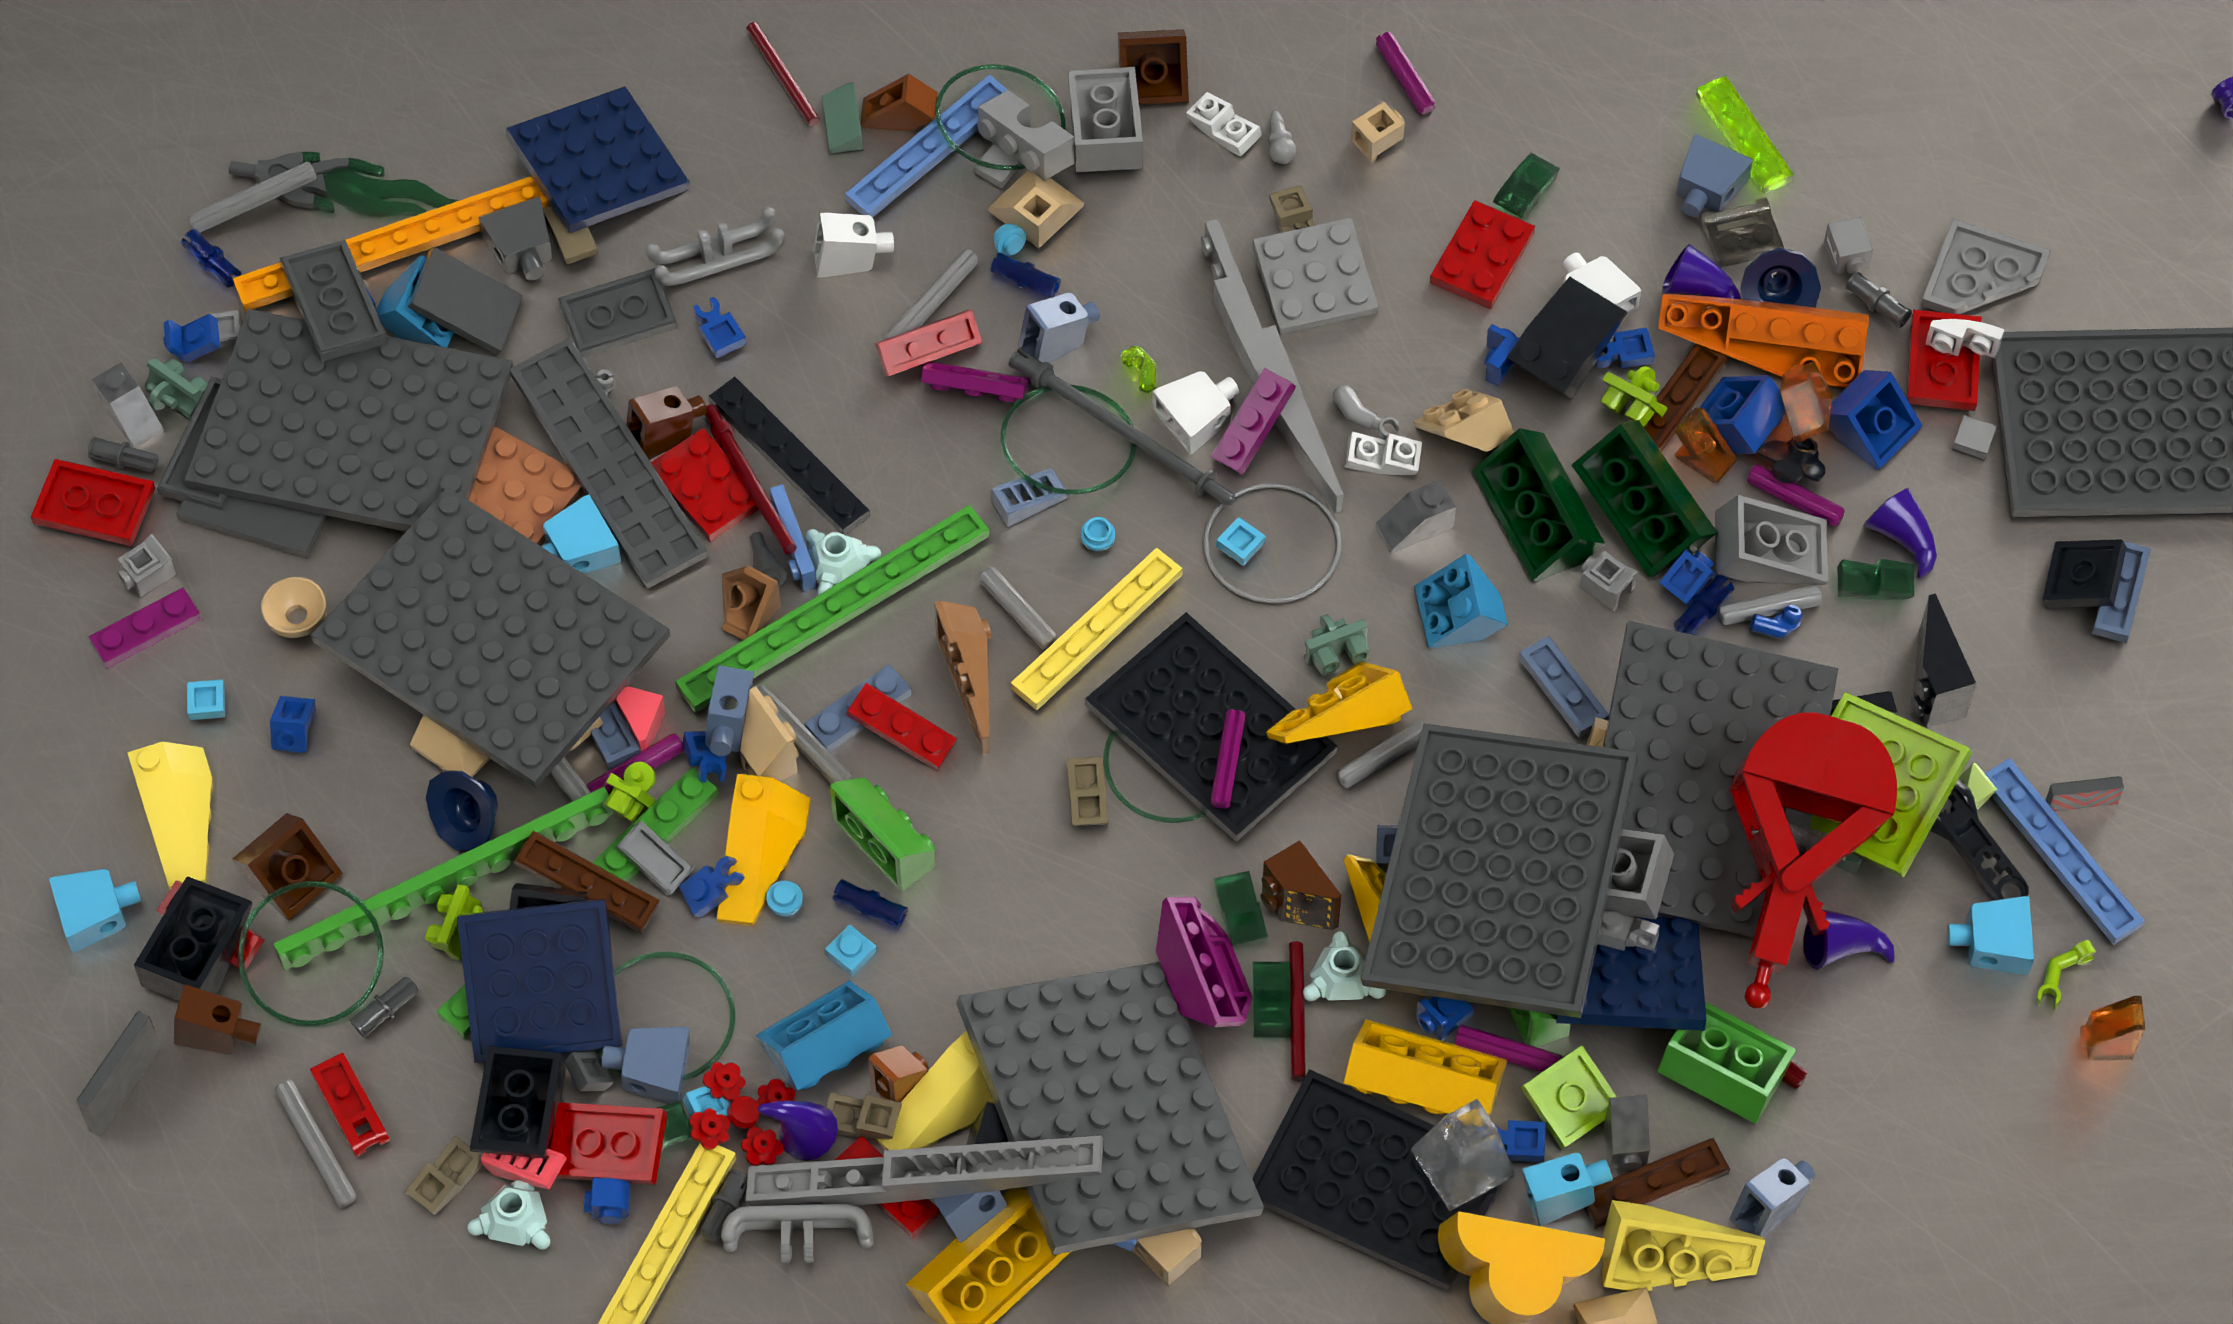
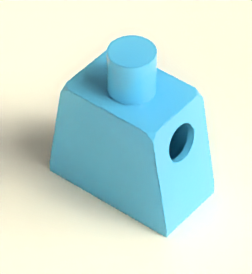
M589 494L546 521L543 525L547 544L541 547L583 574L621 562L619 545Z
M107 869L49 878L65 936L72 953L124 929L126 923L121 908L142 902L136 881L115 887Z
M2029 896L1971 905L1966 918V924L1947 925L1948 946H1968L1969 963L1973 967L2029 975L2034 962Z
M1580 1153L1569 1154L1522 1169L1526 1194L1539 1226L1592 1205L1595 1202L1593 1187L1613 1180L1605 1159L1585 1166Z

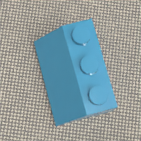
M850 980L756 1034L759 1043L784 1080L797 1091L815 1086L821 1080L820 1077L832 1070L837 1071L847 1067L854 1057L863 1052L876 1050L883 1044V1040L892 1036L875 998Z

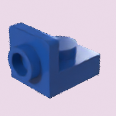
M207 314L184 326H180L171 319L164 322L165 336L163 341L166 349L186 363L220 348L218 319L211 314Z
M1491 324L1487 331L1486 345L1491 350L1485 358L1484 365L1487 366L1486 381L1498 386L1514 365L1507 357L1519 338L1512 331L1505 328L1501 329L1494 324Z
M1685 549L1659 583L1685 604L1689 605L1710 578L1714 579L1717 576L1716 572L1711 569L1714 562L1699 550L1693 555Z
M279 697L270 719L272 749L301 753L307 751V731L316 712L315 699Z
M1434 996L1427 1001L1423 997L1417 1003L1416 1019L1426 1033H1433L1442 1041L1473 1015L1474 1008L1467 1001Z

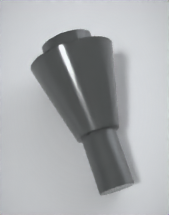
M755 532L749 537L754 551L753 568L777 580L780 587L787 579V572L767 548L763 534Z

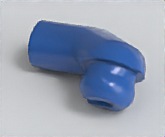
M1789 605L1772 619L1754 614L1750 623V631L1777 639L1784 638L1799 627L1803 616L1802 611L1795 605Z

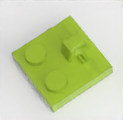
M1582 1045L1520 1087L1541 1120L1545 1122V1126L1561 1149L1567 1147L1603 1122L1606 1117L1609 1098L1617 1097Z

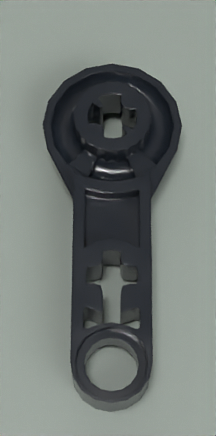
M1958 779L1948 797L1953 803L1950 808L1951 813L1947 814L1946 809L1943 813L1940 812L1930 831L1949 840L1994 901L2005 899L2001 893V888L2007 883L2018 886L2021 891V897L2028 896L2029 887L2026 881L1979 821L1975 798L1970 788L1962 780ZM1983 856L1987 859L1994 857L1997 860L1994 869L1999 876L2003 871L2008 873L1996 885L1992 882L1997 876L1993 869L1990 867L1983 869L1981 866L1984 861Z

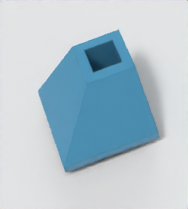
M419 256L386 289L376 308V312L382 325L396 337L447 348L454 332L408 308L426 257Z
M1468 554L1461 556L1414 586L1428 647L1439 648L1482 641L1508 625L1501 594Z

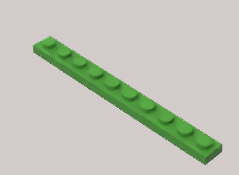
M971 505L966 506L676 680V689L696 714L710 705L718 665L754 671L753 679L988 538L990 536L989 528Z
M691 767L592 863L629 882L639 870L620 854L615 847L631 828L641 820L668 844L719 795L718 788L708 779L706 783H702L698 779V771ZM465 984L437 1010L438 1018L463 1039L471 1034Z
M602 787L273 943L283 969L287 970L292 967L304 966L313 957L325 951H335L350 939L359 935L371 934L378 926L392 919H402L409 915L413 909L424 904L436 903L439 901L441 894H447L455 890L457 885L469 887L477 879L491 872L498 873L505 870L515 861L533 831L553 842H562L573 837L579 830L588 826L602 824L609 816L613 815V810L605 805L609 797L605 787Z

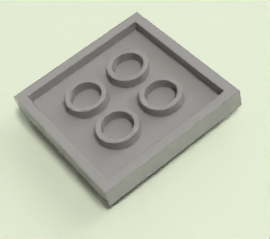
M1352 218L1253 239V249L1279 335L1378 313L1379 307Z

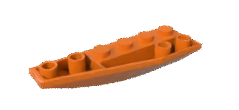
M1663 294L1658 329L1789 380L1847 388L1862 372L1869 315L1764 301Z

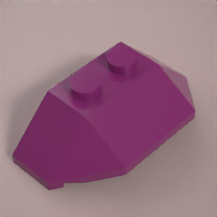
M1166 897L1162 901L1156 954L1180 1014L1211 1027L1242 1026L1246 1022V1016L1249 1012L1253 996L1228 935L1211 915L1200 908L1201 903L1196 897Z

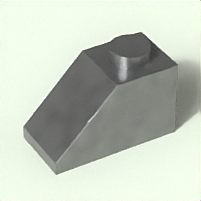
M122 362L92 379L99 402L133 448H137L164 432L140 386Z
M1437 480L1406 494L1376 522V528L1392 554L1454 528L1456 506L1441 480Z
M1647 1095L1609 1098L1603 1126L1609 1169L1620 1168L1622 1171H1632L1647 1165L1650 1152Z

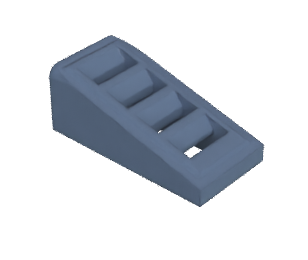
M1052 468L991 489V502L1007 527L1069 498L1067 490ZM1049 481L1055 492L1049 493L1043 483ZM1037 487L1042 496L1037 497L1032 489ZM1026 493L1030 500L1024 501L1021 494ZM1014 498L1017 504L1012 505L1009 500Z

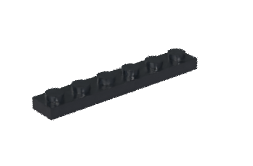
M733 377L709 395V403L714 404L719 413L839 533L848 534L870 517V510L736 377Z

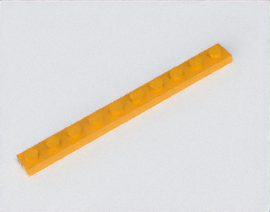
M530 176L346 239V242L361 273L480 232L481 228L478 217L536 197H540L543 208L550 206V203L533 177ZM280 262L233 278L234 286L245 312L248 309H256L293 296Z

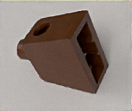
M673 386L630 399L626 425L647 458L651 460L690 437L693 419L706 415L707 407L700 395L686 399L681 390Z
M184 985L174 1017V1044L222 1054H232L236 1040L254 1045L257 1044L262 1023L242 1019V1003Z

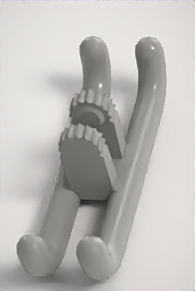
M766 207L762 211V217L752 224L729 231L724 222L718 224L717 235L710 237L706 230L702 229L697 231L698 241L667 251H659L657 245L650 244L646 248V255L650 261L663 265L699 254L702 255L705 263L677 272H668V269L663 265L656 267L655 277L658 282L666 286H675L770 256L783 245L784 232L782 229L776 228L772 230L771 238L766 243L733 253V243L758 236L773 225L775 211L771 207Z
M850 1204L741 1207L727 1216L721 1231L724 1249L728 1252H733L738 1248L739 1236L744 1231L781 1229L782 1263L791 1262L792 1229L804 1230L805 1244L803 1245V1257L805 1258V1263L814 1262V1228H852L858 1234L859 1245L865 1249L870 1248L874 1242L870 1218L864 1210Z

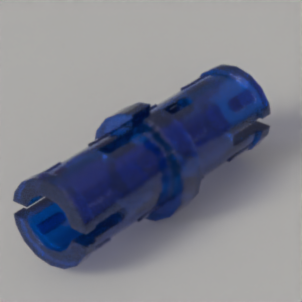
M192 229L187 232L185 236L191 242L182 238L181 245L199 260V266L203 270L213 273L225 287L230 288L234 286L232 275L238 277L242 273L224 257V251L218 246L211 245L198 230Z
M1000 252L993 259L990 269L992 273L1016 282V285L1022 289L1027 287L1049 298L1055 296L1061 283L1060 278L1034 268V264L1030 262L1022 263Z
M1717 575L1702 594H1697L1691 599V606L1673 623L1675 630L1678 631L1683 626L1685 628L1681 631L1682 633L1693 635L1706 619H1711L1715 616L1717 607L1734 591L1732 582L1724 587L1723 584L1728 578L1723 575Z
M844 879L838 882L832 898L836 902L860 911L863 917H874L898 929L905 921L907 916L905 913L908 912V907L881 897L880 892L873 889L871 891L862 889Z

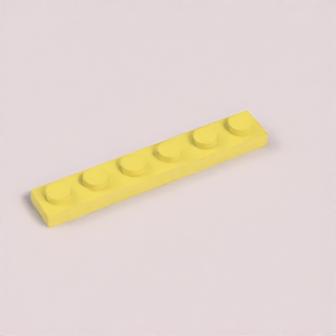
M1158 548L1154 549L1011 682V690L1037 711L1182 576L1183 568Z
M699 1143L598 1324H645L707 1213L712 1197L717 1195L728 1172L736 1161L735 1152L720 1145H717L715 1149L708 1150Z

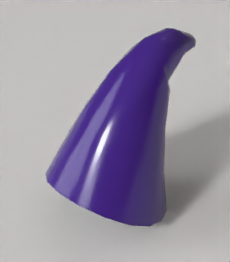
M1690 243L1683 249L1670 268L1662 289L1663 294L1742 299L1741 293L1732 279L1715 262Z
M1906 488L1887 499L1865 521L1863 527L1897 541L1911 554L1915 555L1919 564L1917 575L1918 578H1922L1933 570L1937 553L1934 537L1928 522L1909 488Z
M1821 909L1827 912L1825 919L1831 923L1823 934L1813 936L1807 921L1803 938L1804 954L1809 965L1815 970H1819L1848 955L1870 951L1881 954L1889 963L1894 962V945L1885 933L1868 922L1849 915Z
M775 1101L758 1107V1111L761 1114L772 1117L780 1122V1141L784 1145L785 1152L795 1159L804 1161L818 1159L829 1151L836 1140L838 1133L837 1119L833 1112L823 1105L806 1101Z

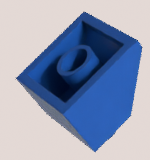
M1864 370L1821 413L1836 440L1874 469H1880L1923 426L1890 371Z
M1770 375L1722 377L1686 426L1692 432L1730 454H1755L1765 443V439L1771 431L1782 422L1783 415L1791 404Z

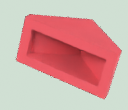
M626 686L614 699V702L642 752L654 743L665 715L664 700L662 695Z

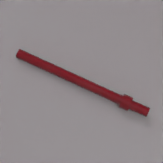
M714 404L707 405V414L705 416L711 425V434L715 441L725 449L785 554H792L796 551L797 546L735 441L734 430L727 420H723Z

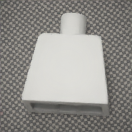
M820 213L812 248L817 278L871 270L875 253H892L894 251L893 233H876L874 220L870 215Z
M1573 253L1563 262V266L1568 272L1564 277L1563 284L1569 277H1572L1628 312L1627 315L1639 309L1642 290L1607 257L1600 256L1587 263L1580 253Z
M1199 371L1153 390L1152 409L1191 455L1229 423L1231 419L1229 400L1239 395L1240 392L1237 384L1231 377H1227L1214 384L1205 372Z

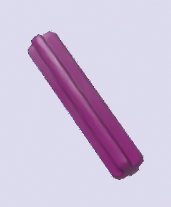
M1385 32L1377 36L1376 46L1417 111L1424 115L1434 110L1435 100L1393 34Z
M1755 464L1750 470L1747 479L1750 484L1813 516L1827 519V523L1832 526H1837L1843 519L1845 513L1843 507L1796 483L1779 482L1774 478L1772 471L1761 465Z
M1229 709L1226 712L1211 794V805L1215 808L1227 809L1230 806L1245 722V713L1241 710Z
M670 734L589 782L587 788L592 793L605 787L610 795L613 787L606 783L611 773L624 781V773L629 765L634 762H644L655 769L682 753L684 745L677 734Z
M1460 1025L1455 1037V1044L1458 1046L1503 1058L1508 1062L1541 1072L1563 1058L1560 1054L1466 1025Z

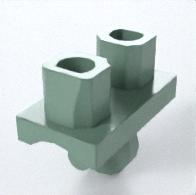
M156 358L148 361L149 376L145 382V390L151 394L149 397L150 406L155 410H161L167 405L169 408H175L191 419L208 383L199 376L189 381L184 379L185 369L174 358L165 363L160 362Z
M1328 614L1320 616L1321 627L1312 630L1311 635L1313 638L1305 641L1306 654L1304 659L1307 665L1311 666L1314 664L1323 676L1339 669L1340 662L1337 658L1339 654L1347 652L1351 662L1356 664L1369 658L1368 627L1364 619L1347 625L1344 619L1333 622Z

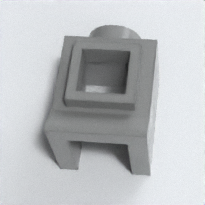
M150 534L143 543L117 559L121 568L117 572L120 580L128 590L133 587L141 598L177 575L172 558L153 534Z
M1604 550L1597 558L1591 555L1584 562L1580 570L1582 573L1580 588L1614 612L1618 608L1620 593L1624 589L1630 593L1635 589L1638 571L1627 567Z

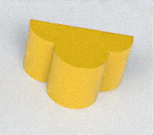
M1459 1211L1441 1223L1438 1231V1242L1443 1257L1455 1270L1470 1276L1469 1294L1472 1304L1479 1315L1491 1324H1524L1549 1309L1558 1299L1563 1286L1589 1272L1597 1265L1605 1245V1238Z

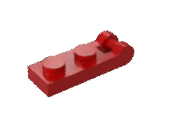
M343 1052L310 1068L312 1077L356 1158L365 1154L366 1148L376 1143L381 1146L390 1141L383 1124ZM368 1123L371 1130L358 1136L355 1128Z

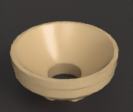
M289 577L279 580L266 591L261 604L262 615L269 628L276 634L287 638H299L311 634L322 624L327 612L326 597L323 590L318 584L304 577ZM295 609H301L307 613L306 619L299 624H293L287 620L288 614Z

